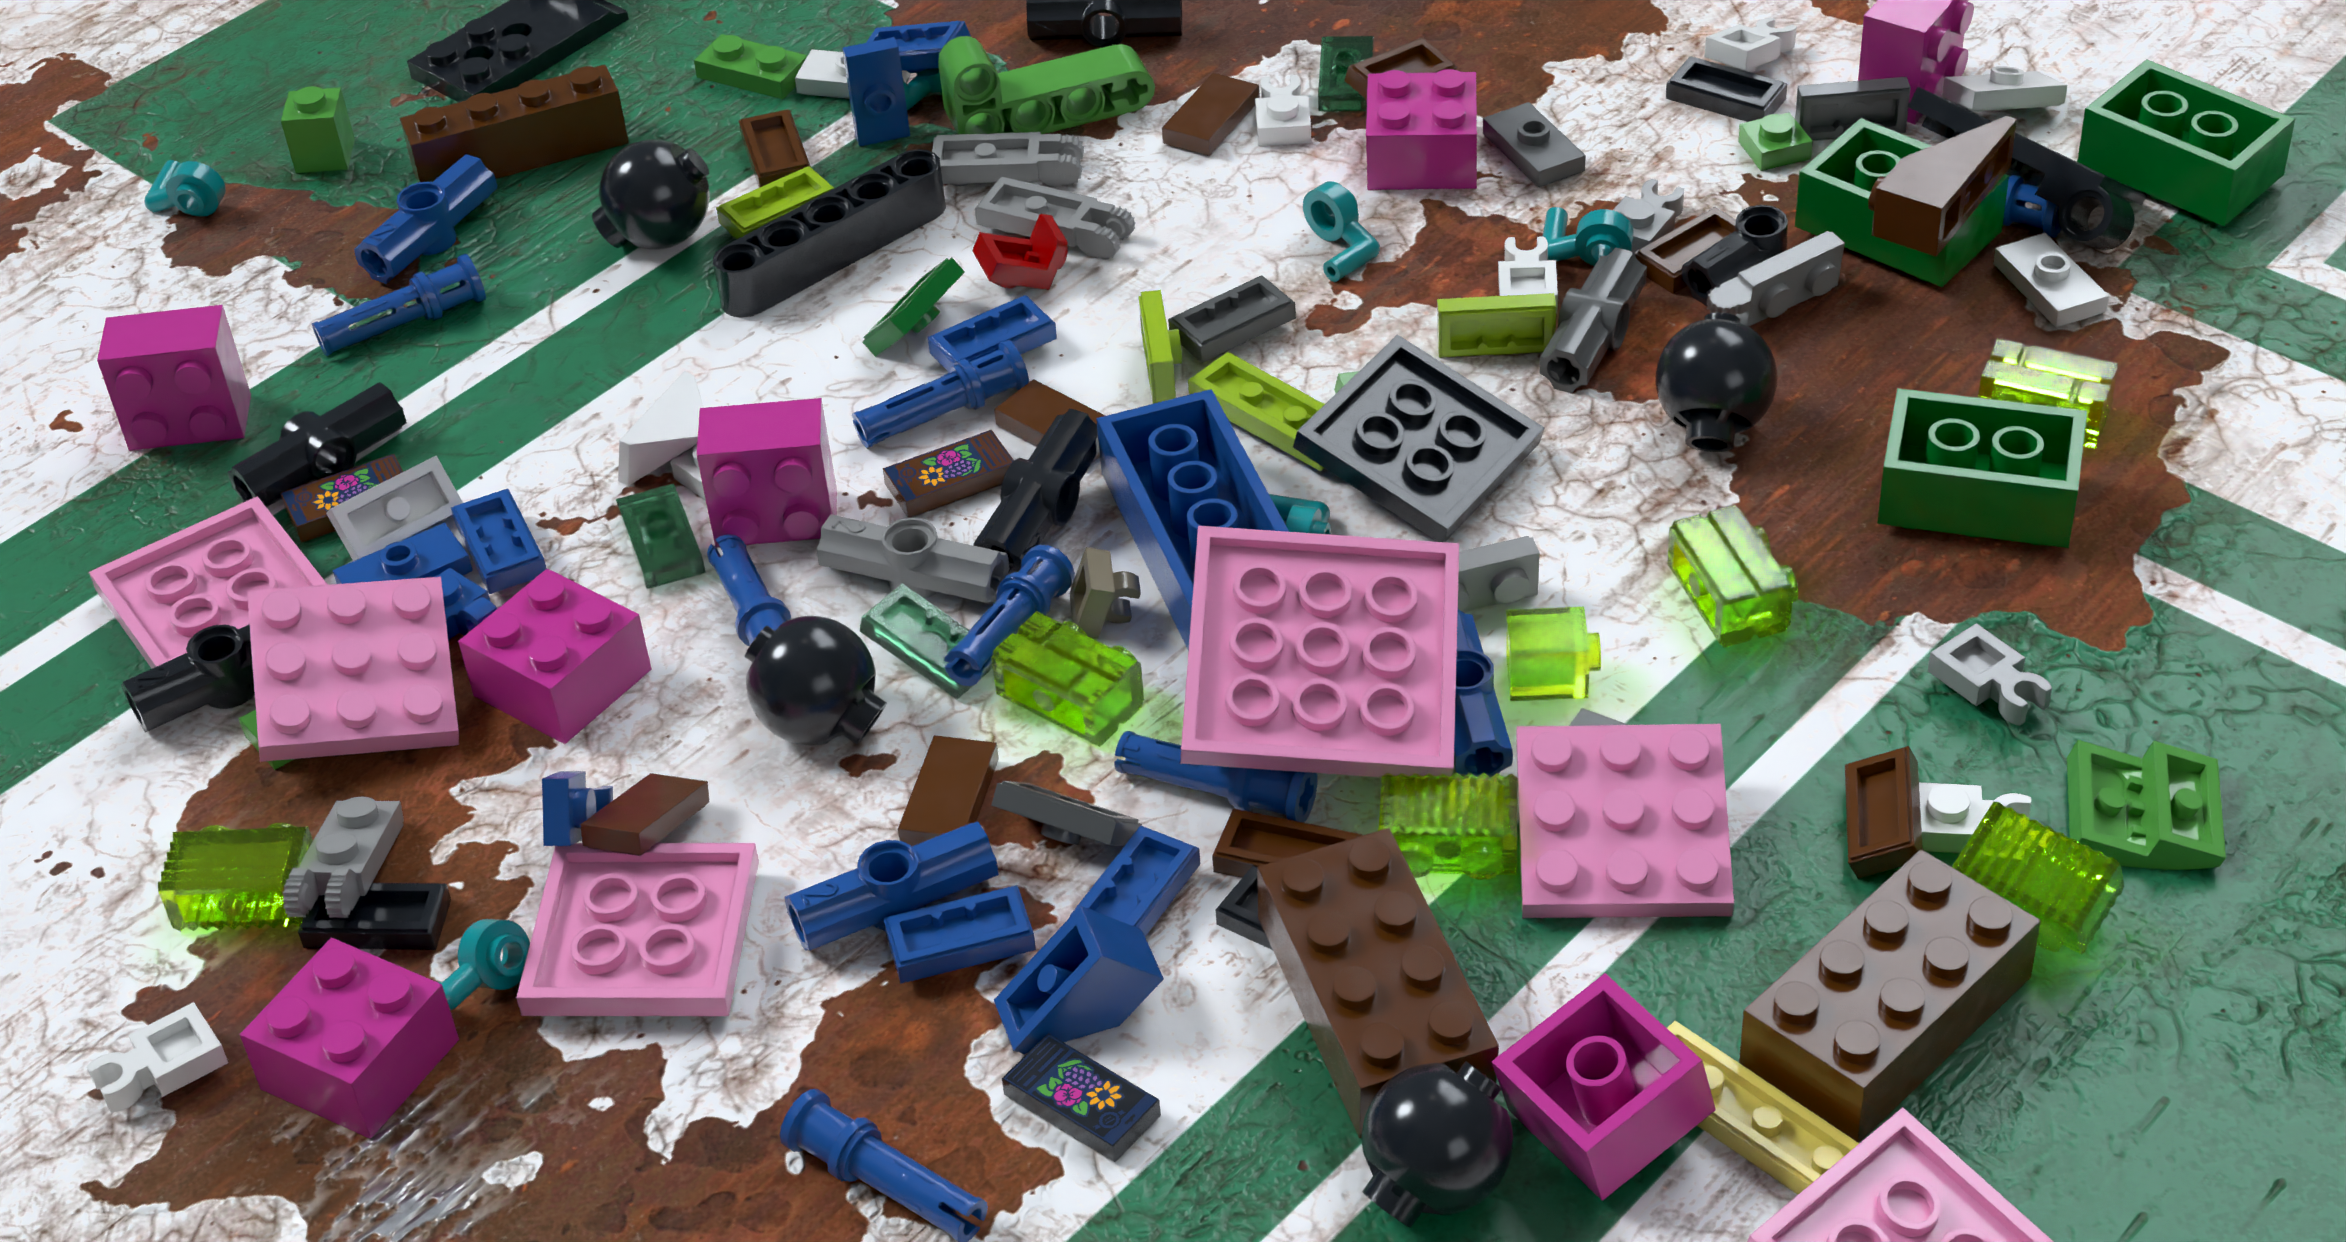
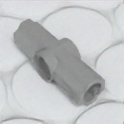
M830 514L821 527V537L817 547L819 565L888 580L890 591L896 597L903 600H922L937 592L994 604L997 601V587L1009 571L1007 553L938 538L936 528L929 521L921 518L900 519L886 527Z

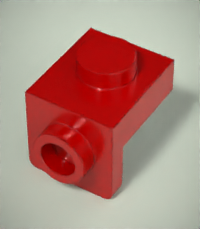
M1040 214L1029 239L979 232L972 252L989 282L1004 288L1024 286L1049 290L1057 270L1061 269L1065 264L1068 242L1053 216Z

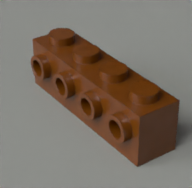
M605 64L596 67H579L569 74L546 80L526 81L519 87L493 94H476L466 101L443 107H426L420 109L415 114L400 118L412 169L418 183L433 182L466 154L480 158L485 167L494 173L495 179L629 144L619 91Z

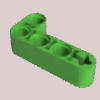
M960 36L950 40L939 53L938 64L944 109L958 135L1028 132L1046 134L1137 111L1150 102L1155 91L1153 78L1143 62L1130 46L1124 44L1111 45L997 73L982 44L977 39L969 36Z

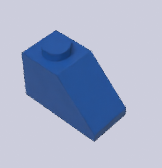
M1080 906L998 994L994 1002L1013 1051L1027 1054L1048 1033L1062 1042H1067L1120 1026L1164 978L1142 929Z

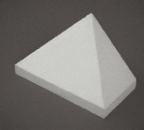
M684 371L619 440V482L629 486L697 444L700 408H704L694 375Z

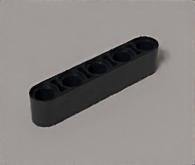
M917 149L901 153L719 249L713 256V266L723 311L730 316L740 318L752 317L762 313L938 218L946 209L940 158L929 150Z

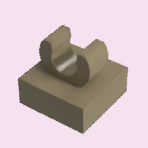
M1085 548L1069 592L1074 635L1098 639L1105 619L1117 624L1129 623L1131 621L1130 600L1120 599L1119 597L1139 599L1141 595L1139 576L1127 571L1113 573L1111 554L1108 550Z

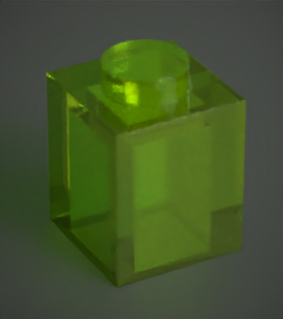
M1584 606L1506 610V666L1510 701L1588 698L1589 672L1601 671V644L1599 632H1587Z

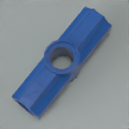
M466 154L433 182H419L404 188L397 195L396 201L399 211L367 236L354 249L358 265L363 267L373 280L387 284L421 254H437L450 248L455 243L457 236L454 226L497 189L494 173L485 167L480 158Z
M1458 608L1454 767L1456 773L1466 775L1473 783L1495 780L1502 770L1512 766L1513 751L1494 689V665L1483 652L1473 615L1466 614Z
M979 822L970 823L914 846L898 840L877 842L866 848L859 856L856 869L785 896L787 913L805 951H811L871 926L885 931L883 920L885 917L925 908L928 903L998 876L997 859L992 851L988 836Z

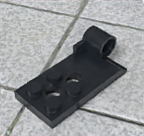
M509 0L484 16L469 21L465 27L447 38L430 44L425 51L409 59L407 64L412 79L457 102H462L476 94H493L519 87L522 83L529 81L629 20L626 10L605 0Z
M1917 87L1908 105L1909 108L1926 116L1921 125L1922 127L1947 139L1992 122L1920 87ZM2015 132L2010 168L2020 172L2023 164H2027L2045 173L2035 195L2059 206L2058 223L2065 235L2099 250L2114 249L2128 239L2135 221L2134 211L2130 203L2142 205L2147 197L2146 194ZM2103 205L2104 216L2101 223L2096 228L2090 230L2088 220L2091 212L2096 207Z

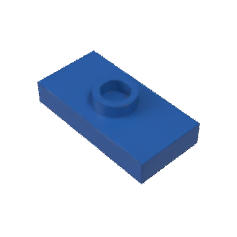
M951 21L876 28L866 43L895 37L899 47L902 71L917 73L925 69L939 68V53L943 46L954 38L960 36L971 37L965 21Z
M895 37L843 47L855 137L859 147L910 136L899 47Z
M1024 295L927 338L930 354L950 373V368L954 366L956 361L964 358L971 362L997 351L998 344L1005 340L1012 341L1019 353L1024 354L1056 340L1057 334L1055 322L1027 295Z
M509 489L451 507L458 531L489 594L531 581L547 569L544 557Z
M442 523L405 540L391 543L379 551L332 571L336 584L430 578L441 574L448 568H452L461 575L472 572L473 568L469 554L446 523Z
M1140 825L1070 916L1080 906L1140 928L1146 937L1200 866L1199 848Z
M1018 885L883 918L886 936L900 984L1036 950L1034 933Z

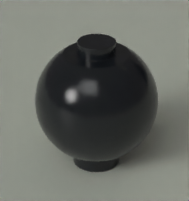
M646 139L629 144L611 158L603 171L599 185V198L602 206L592 213L593 222L603 238L616 248L622 247L628 241L645 249H665L676 246L687 240L698 230L707 214L710 190L706 176L709 175V169L695 150L692 148L685 150L673 142L660 139Z
M1710 313L1705 315L1704 320L1687 325L1668 341L1657 363L1655 383L1659 401L1669 418L1675 424L1686 429L1685 444L1696 450L1724 452L1733 449L1735 434L1744 432L1758 423L1770 408L1776 393L1777 367L1769 346L1756 331L1740 323V318L1733 314Z
M801 616L783 622L776 631L769 626H765L745 653L744 657L752 662L746 674V689L751 707L760 722L769 731L788 742L800 745H823L836 737L844 735L858 745L873 727L887 705L886 701L874 694L876 669L870 651L853 630L836 620L821 616Z
M1466 1061L1458 1072H1455L1444 1063H1427L1408 1068L1392 1077L1376 1093L1364 1118L1362 1148L1373 1176L1362 1192L1376 1205L1409 1228L1412 1227L1421 1213L1438 1215L1456 1214L1468 1210L1485 1200L1497 1188L1505 1176L1513 1150V1130L1508 1111L1494 1100L1502 1090V1087Z

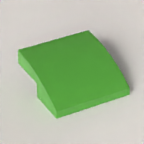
M2077 740L2067 756L2071 856L2118 866L2164 870H2191L2221 866L2226 859L2218 759L2157 741H2153L2144 756L2140 758Z

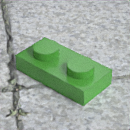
M721 34L694 59L697 78L784 99L796 87L795 77L808 55L785 50L779 46H768L744 40L735 35Z

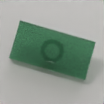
M1374 36L1322 37L1318 111H1367V100L1344 80L1350 65L1374 56Z
M674 484L616 499L619 516L646 589L706 573L702 554Z
M904 584L899 585L861 617L859 632L957 700L974 686H963L956 683L949 677L944 667L948 663L944 661V657L968 634L969 629ZM998 658L989 666L983 677L997 666Z

